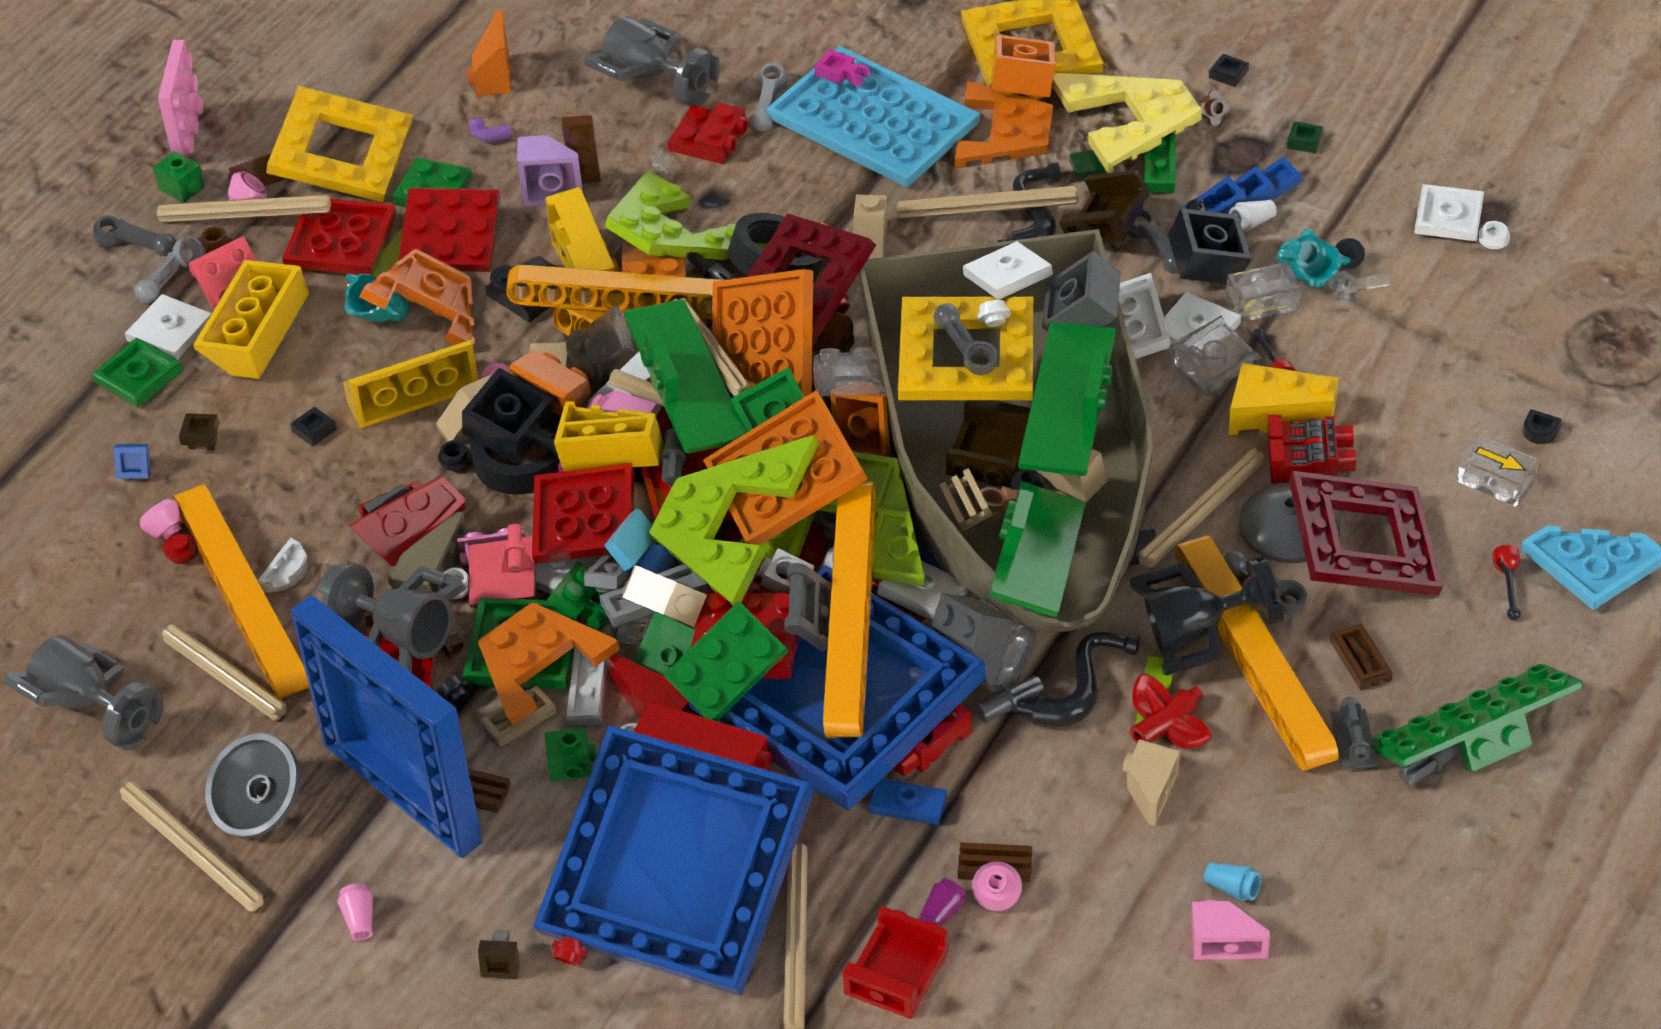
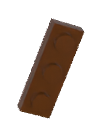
M592 115L562 117L564 144L578 153L582 184L601 182V170Z

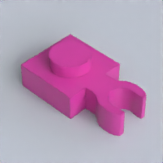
M831 49L814 66L816 76L839 84L846 79L855 86H862V76L869 78V68L862 64L855 65L854 57Z

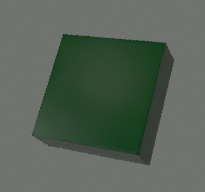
M1294 121L1287 140V149L1316 154L1322 138L1323 126Z
M1093 149L1069 154V162L1077 181L1085 180L1090 175L1107 174L1106 169Z

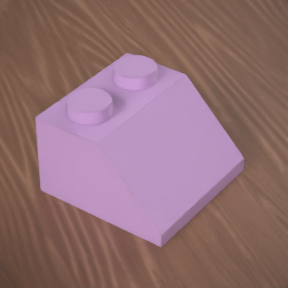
M549 135L518 137L517 165L524 206L546 205L545 197L580 187L583 193L578 153Z

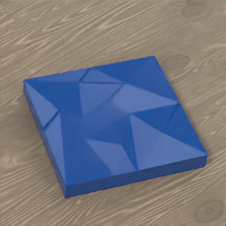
M825 565L817 574L832 584L833 569ZM871 593L864 729L861 737H825L823 712L828 650L821 652L802 637H799L791 678L760 679L718 721L767 736L768 749L772 753L773 763L796 778L810 782L813 789L847 811H850L986 679L985 662ZM689 702L690 708H691L692 710H694L695 712H697L698 714H700L701 716H703V715Z
M311 594L291 609V616L324 746L456 855L462 858L466 857L483 841L456 708L387 653L382 652L378 646Z
M608 725L533 928L541 935L562 940L563 936L570 937L582 942V947L742 996L815 790L810 782Z

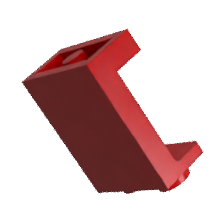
M881 906L877 913V927L856 964L848 962L842 973L844 994L912 1019L948 953V931L934 922H924L908 916L901 910H891Z

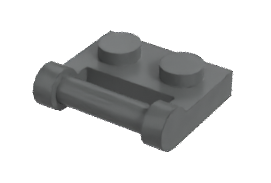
M792 563L787 566V578L790 580L789 615L785 618L784 630L789 634L799 635L821 652L828 650L832 584L805 564Z

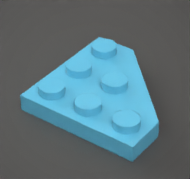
M1547 525L1523 540L1521 545L1522 552L1593 611L1661 567V547L1644 533L1630 532V536L1625 537L1609 535L1608 530L1581 528V533L1561 531L1560 526Z

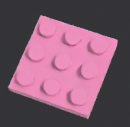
M173 40L158 95V102L171 153L176 151L188 158L189 154H193L194 151L193 136L198 134V116L203 114V99L197 95L198 78L196 74H192V53L187 52L185 40Z

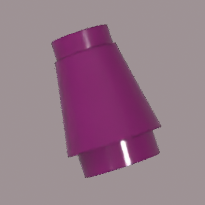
M943 878L940 883L933 885L918 919L924 922H934L942 927L964 906L965 891L952 880Z

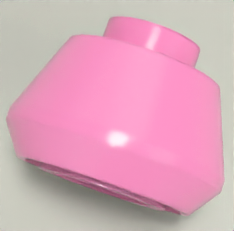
M244 171L233 174L227 192L230 197L229 200L267 198V189L258 178Z
M168 498L153 506L140 518L141 530L157 540L163 537L166 540L170 536L180 533L182 530L180 524L183 522V517L178 502Z
M990 862L983 865L974 875L972 891L976 901L985 909L1004 911L1018 901L1022 891V882L1018 872L1011 865L1004 862Z

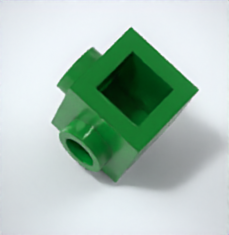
M176 151L170 153L153 167L158 189L182 203H185L205 187L201 166L195 160L188 159Z
M586 727L544 732L550 782L567 779L576 780L590 776L592 771L591 762L596 760L597 749L595 740L588 741Z

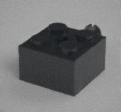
M1193 199L1187 203L1186 209H1180L1168 234L1180 279L1238 285L1251 261L1239 216L1208 212L1205 201L1200 199L1199 203L1198 199Z
M498 367L463 409L462 434L516 464L534 444L558 457L554 445L556 433L546 428L553 420V397Z

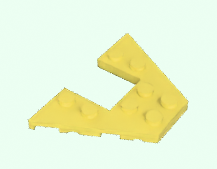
M1054 73L1052 88L1068 112L1125 101L1138 121L1130 122L1127 125L1112 128L1104 127L1097 131L1088 132V143L1108 173H1112L1113 166L1125 159L1132 161L1140 153L1148 152L1160 145L1162 138L1171 132L1177 135L1185 127L1194 125L1202 120V109L1181 80Z

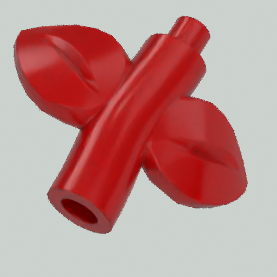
M1142 672L1138 676L1132 691L1134 708L1144 718L1130 728V735L1134 742L1137 744L1140 739L1153 743L1167 735L1175 747L1182 749L1196 748L1212 739L1209 727L1199 718L1190 715L1197 708L1196 702L1203 698L1202 691L1194 686L1189 691L1182 689L1171 697L1167 688L1159 680Z

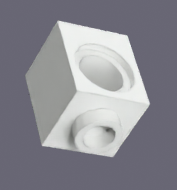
M778 548L773 559L765 558L757 575L763 578L760 586L775 593H790V580L782 579L777 574L782 573L787 576V566L792 563L805 564L812 570L815 566Z

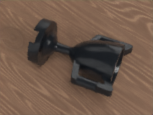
M1262 555L1246 561L1248 577L1244 581L1242 590L1225 596H1218L1204 589L1184 563L1166 566L1130 579L1131 589L1144 597L1146 612L1153 635L1162 656L1165 657L1162 665L1164 675L1192 669L1216 661L1219 658L1217 624L1223 612L1227 609L1247 604L1253 610L1260 612L1267 626L1284 621L1282 603L1274 604L1277 601L1275 591L1277 584L1268 561L1263 560ZM1179 576L1187 585L1159 589L1150 587V585L1168 581ZM1208 634L1209 649L1176 659L1179 651L1188 648Z

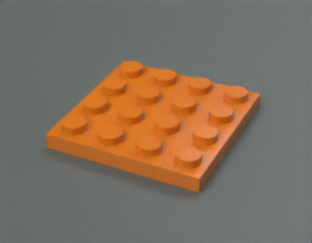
M801 269L714 281L712 335L744 378L754 384H758L789 367L803 395L806 397L811 394L813 271Z
M817 390L703 459L707 468H711L811 435L817 439L819 446L793 498L736 493L729 511L747 544L761 545L868 480Z

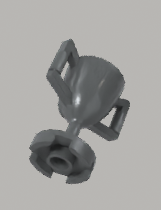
M623 16L612 24L603 40L601 53L585 56L586 66L619 81H625L632 77H651L663 71L675 74L674 96L678 102L688 106H700L710 97V94L705 91L711 80L718 81L720 71L719 58L704 48H696L689 52L681 64L670 60V54L680 43V34L646 18H641L640 21H637L630 16ZM660 38L667 40L666 43L664 44V42Z
M347 561V564L343 566L334 564L324 574L317 592L323 593L322 603L352 627L362 620L364 613H367V611L372 612L374 624L368 639L378 647L383 637L400 649L399 661L397 662L411 672L412 656L417 659L430 658L445 644L453 619L449 600L464 592L466 586L460 579L451 577L448 574L429 567H419L398 589L388 590L382 593L378 600L373 599L374 583L369 570L360 564ZM424 581L444 587L436 593L417 589Z
M64 635L53 636L39 646L32 655L26 672H6L4 677L5 685L42 707L57 705L65 708L80 709L92 707L97 703L106 707L107 709L102 721L103 736L109 743L125 751L135 749L147 740L141 734L150 722L158 725L163 712V696L156 693L155 688L146 682H132L123 687L115 696L106 692L110 685L123 676L124 666L86 643L79 645Z

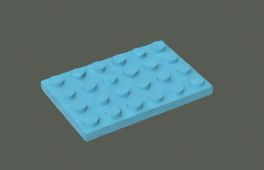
M841 46L834 51L854 57L855 65L862 64L869 68V78L862 76V86H855L846 79L839 84L816 76L815 69L813 68L766 108V112L774 122L906 188L956 145L958 140L960 141L980 123V113Z

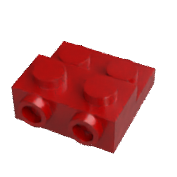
M719 102L713 110L691 105L668 140V151L723 164L728 155L734 152L740 136L744 135L748 129L749 120L745 116V109Z

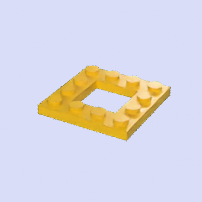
M1017 0L961 10L962 23L985 83L989 87H991L996 34L1000 35L1001 31L1046 23H1053L1063 47V51H1055L1054 73L1091 75L1103 72V61L1077 0Z
M298 86L267 163L266 173L384 203L412 125L413 115ZM318 121L374 135L363 167L307 153Z
M902 297L898 400H1033V297H1004L1000 299L1005 301V305L1009 307L1011 315L1005 319L1006 322L996 327H987L986 323H980L977 318V314L980 312L979 306L987 301L998 300L995 297ZM945 303L954 305L959 310L960 321L966 329H1000L999 367H995L985 375H975L966 367H933L934 329H941L934 322L933 316L936 308Z

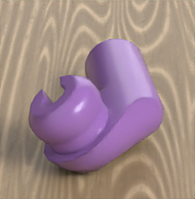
M482 117L472 118L468 122L470 135L486 143L511 138L509 124L487 127Z

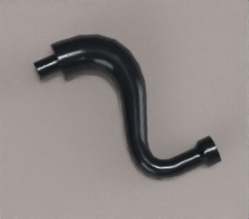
M1050 163L1047 167L1031 169L1018 174L1013 181V191L1028 190L1025 185L1033 181L1045 179L1051 181L1061 180L1059 163ZM1048 207L1026 208L1034 219L1033 225L1025 229L1011 231V238L997 240V242L1054 235L1056 231L1055 217Z
M1094 632L1086 635L1079 642L1076 649L1077 686L1074 692L1068 697L1058 699L1038 697L1036 703L1020 700L1017 714L1032 717L1033 725L1044 727H1065L1082 721L1091 713L1098 693L1091 659L1092 649L1097 646H1108L1123 649L1126 654L1136 656L1140 644V635L1130 633L1127 636L1108 632Z

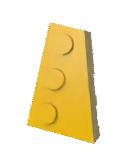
M577 187L545 197L551 242L564 267L619 272L615 258H610L607 244L601 237L581 188ZM584 287L580 288L579 290L585 292L589 291L590 289Z
M1242 363L1230 407L1229 436L1239 435V430L1259 429V433H1268V415H1281L1282 421H1304L1308 418H1321L1324 420L1325 416H1334L1339 378Z
M566 400L554 445L564 472L623 463H632L633 467L657 466L660 463V454L663 451L664 441L655 413L621 408L615 413L603 411L601 405L592 404L590 409L576 407L574 401Z

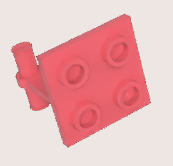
M244 236L188 263L191 274L196 277L213 310L216 308L243 261H257Z
M511 524L507 527L508 540L469 545V606L471 608L478 607L480 597L536 599V564L532 559V536L522 538L521 525Z

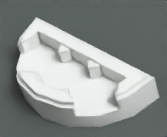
M290 537L257 580L263 592L284 591L295 586L304 577L308 569V560L301 543Z

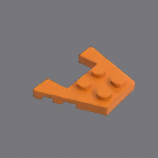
M967 82L965 106L975 109H992L994 114L989 142L958 140L955 168L966 167V162L980 160L981 164L992 163L993 158L1008 155L1011 160L1048 154L1053 119L1052 104L1017 94L1002 95L995 90H991L989 86Z
M416 248L396 262L388 272H383L377 276L373 283L366 284L359 296L385 310L395 291L406 300L416 302L430 309L435 315L443 316L452 321L444 341L456 345L471 340L472 345L474 346L475 337L472 336L474 318L471 317L470 310L473 305L471 277Z
M533 602L478 640L508 722L512 727L537 710L535 701L520 686L569 650L576 647L595 667L620 650L618 641L615 638Z

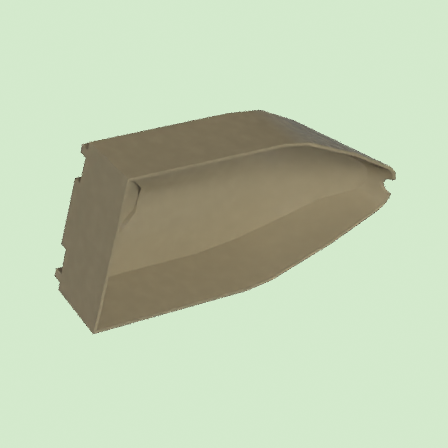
M1099 229L868 259L859 272L867 334L877 381L887 396L890 442L893 456L898 459L917 539L942 569L949 573L960 585L1022 625L1042 632H1064L1090 626L1104 614L1133 558L1145 514L1153 453L1151 415L1119 300L1117 318L1109 326H1104L1116 329L1110 365L1113 367L1110 386L1105 385V389L1108 390L1105 410L1100 409L1092 449L1101 453L1107 482L1085 502L1057 617L1039 615L1030 609L1014 604H1005L989 596L1004 539L998 538L1004 516L993 521L985 519L973 527L962 531L939 486L943 482H946L947 486L953 483L951 479L953 476L946 475V452L948 448L954 447L964 421V404L966 400H898L902 297H994L964 276L963 265L1017 241L1050 263L1053 275L1006 296L1033 297L1034 396L1048 331L1042 328L1047 281L1092 251H1095L1108 262ZM934 329L933 367H965L964 356L947 331ZM966 329L974 341H985L996 348V367H999L1000 329ZM976 357L972 359V361L978 365H983L989 362V360L986 357ZM1033 400L992 401L1031 408ZM976 481L980 490L985 487H994L1002 490L1003 487ZM1044 483V489L1053 492L1060 491ZM968 485L964 489L972 503L975 495L970 485ZM958 491L953 493L952 495L965 521L971 517ZM985 499L989 503L997 504L994 500Z

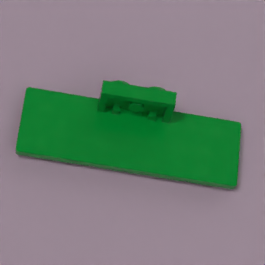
M685 300L671 301L624 311L625 322L640 352L642 363L649 372L653 388L659 394L684 452L693 453L726 446L746 434L747 431L731 401V397Z
M1050 323L1020 453V469L1078 476L1087 475L1100 409L1105 410L1108 390L1105 389V385L1110 386L1113 367L1110 365L1116 336L1115 328L1072 323Z
M1021 482L1016 500L1009 501L998 537L1004 539L989 596L1005 604H1014L1030 609L1039 615L1057 617L1086 503L1060 493Z
M1536 664L1529 667L1527 672L1521 675L1501 679L1498 681V685L1489 689L1471 692L1468 698L1457 703L1444 704L1438 708V711L1432 714L1414 717L1408 721V724L1400 728L1382 731L1378 734L1377 738L1373 739L1371 746L1377 754L1404 767L1459 743L1465 769L1474 772L1532 746L1525 713L1582 689V680L1552 668L1547 664Z

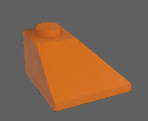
M502 10L496 11L472 54V67H467L469 85H475L476 96L511 93L509 51Z

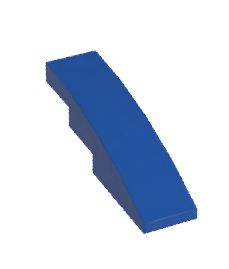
M1283 156L1263 171L1255 166L1235 181L1227 176L1196 199H1198V203L1200 199L1205 201L1208 212L1229 214L1230 209L1238 202L1273 200L1303 180L1297 169Z

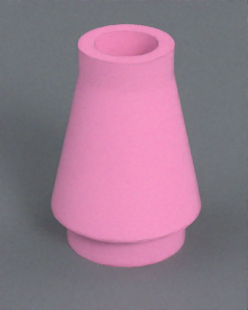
M355 883L347 885L340 890V897L337 903L348 925L351 938L356 941L368 939L373 935V893L368 890V886L365 884Z

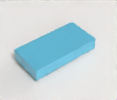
M639 508L628 515L604 544L624 571L632 568L654 541L649 533L652 524Z

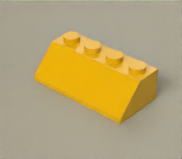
M244 260L194 342L195 350L232 376L260 379L309 295L301 267Z
M471 340L344 381L343 384L348 405L359 429L454 398L460 388L479 379Z

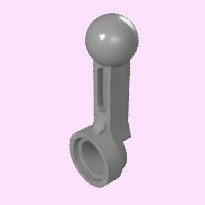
M777 63L764 65L758 73V83L762 90L758 109L750 118L751 127L757 131H766L773 126L774 121L766 112V108L773 103L774 94L782 91L787 85V72ZM770 72H777L778 74H780V76L775 79L765 78V75Z
M194 236L178 239L173 247V251L168 253L165 261L148 279H143L136 284L134 289L136 298L145 304L154 302L159 296L161 287L180 267L188 268L189 262L204 255V248L199 239ZM184 245H186L190 251V257L188 260L184 257L182 252Z

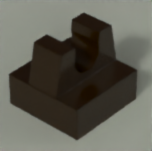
M186 413L179 434L181 445H186L191 450H196L197 446H207L208 450H215L219 427L218 415Z
M495 930L492 940H480L478 957L481 977L518 978L520 966L517 942L509 941V931Z

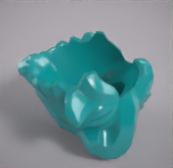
M1305 229L1301 232L1300 237L1286 241L1281 245L1277 254V261L1287 266L1293 276L1304 284L1308 283L1309 286H1315L1316 288L1325 286L1326 282H1329L1334 277V274L1339 272L1340 265L1350 263V258L1340 254L1338 248L1318 238L1311 229Z
M362 273L358 276L353 274L346 275V279L350 283L345 291L346 303L344 310H346V314L374 322L386 320L400 322L407 317L409 312L408 302L401 294L395 291L385 310L359 297L364 286L368 283H373L377 277Z

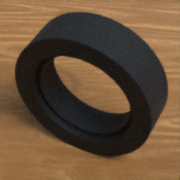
M752 213L741 217L737 221L729 244L728 255L732 263L741 272L747 275L751 271L763 251L755 243L768 244L785 216L771 213ZM798 252L796 255L798 258L793 259L786 271L812 270L814 282L822 260Z
M553 412V420L546 428L557 433L561 418ZM470 438L475 473L483 484L497 492L511 495L534 493V475L559 472V457H556L549 451L534 462L524 465H507L494 460L490 456L491 450Z

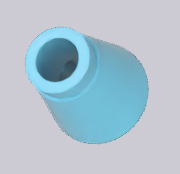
M1210 862L1204 873L1205 883L1241 902H1244L1246 899L1253 901L1261 887V873L1256 872L1252 866Z

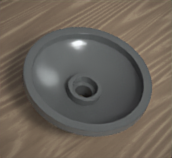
M1290 484L1270 486L1253 494L1243 505L1239 519L1240 532L1247 545L1259 555L1273 561L1283 563L1307 562ZM1333 509V514L1339 535L1341 524L1340 516L1338 511Z
M265 733L244 735L227 745L214 761L206 781V806L213 822L224 832L240 838L261 836L278 826L290 812L299 790L300 770L294 752L279 738Z

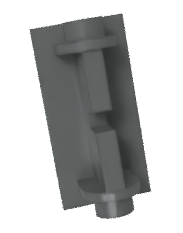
M1346 697L1342 700L1339 711L1330 712L1342 769L1378 766L1376 752L1371 746L1373 739L1366 709H1361L1360 702L1356 701L1354 697Z

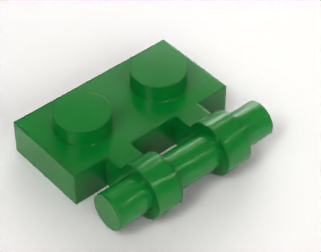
M577 561L552 591L547 602L573 620L580 614L587 619V625L590 628L597 629L599 626L605 625L609 620L600 601V595L608 592H599L596 590V587L584 586V573L590 567L584 566Z

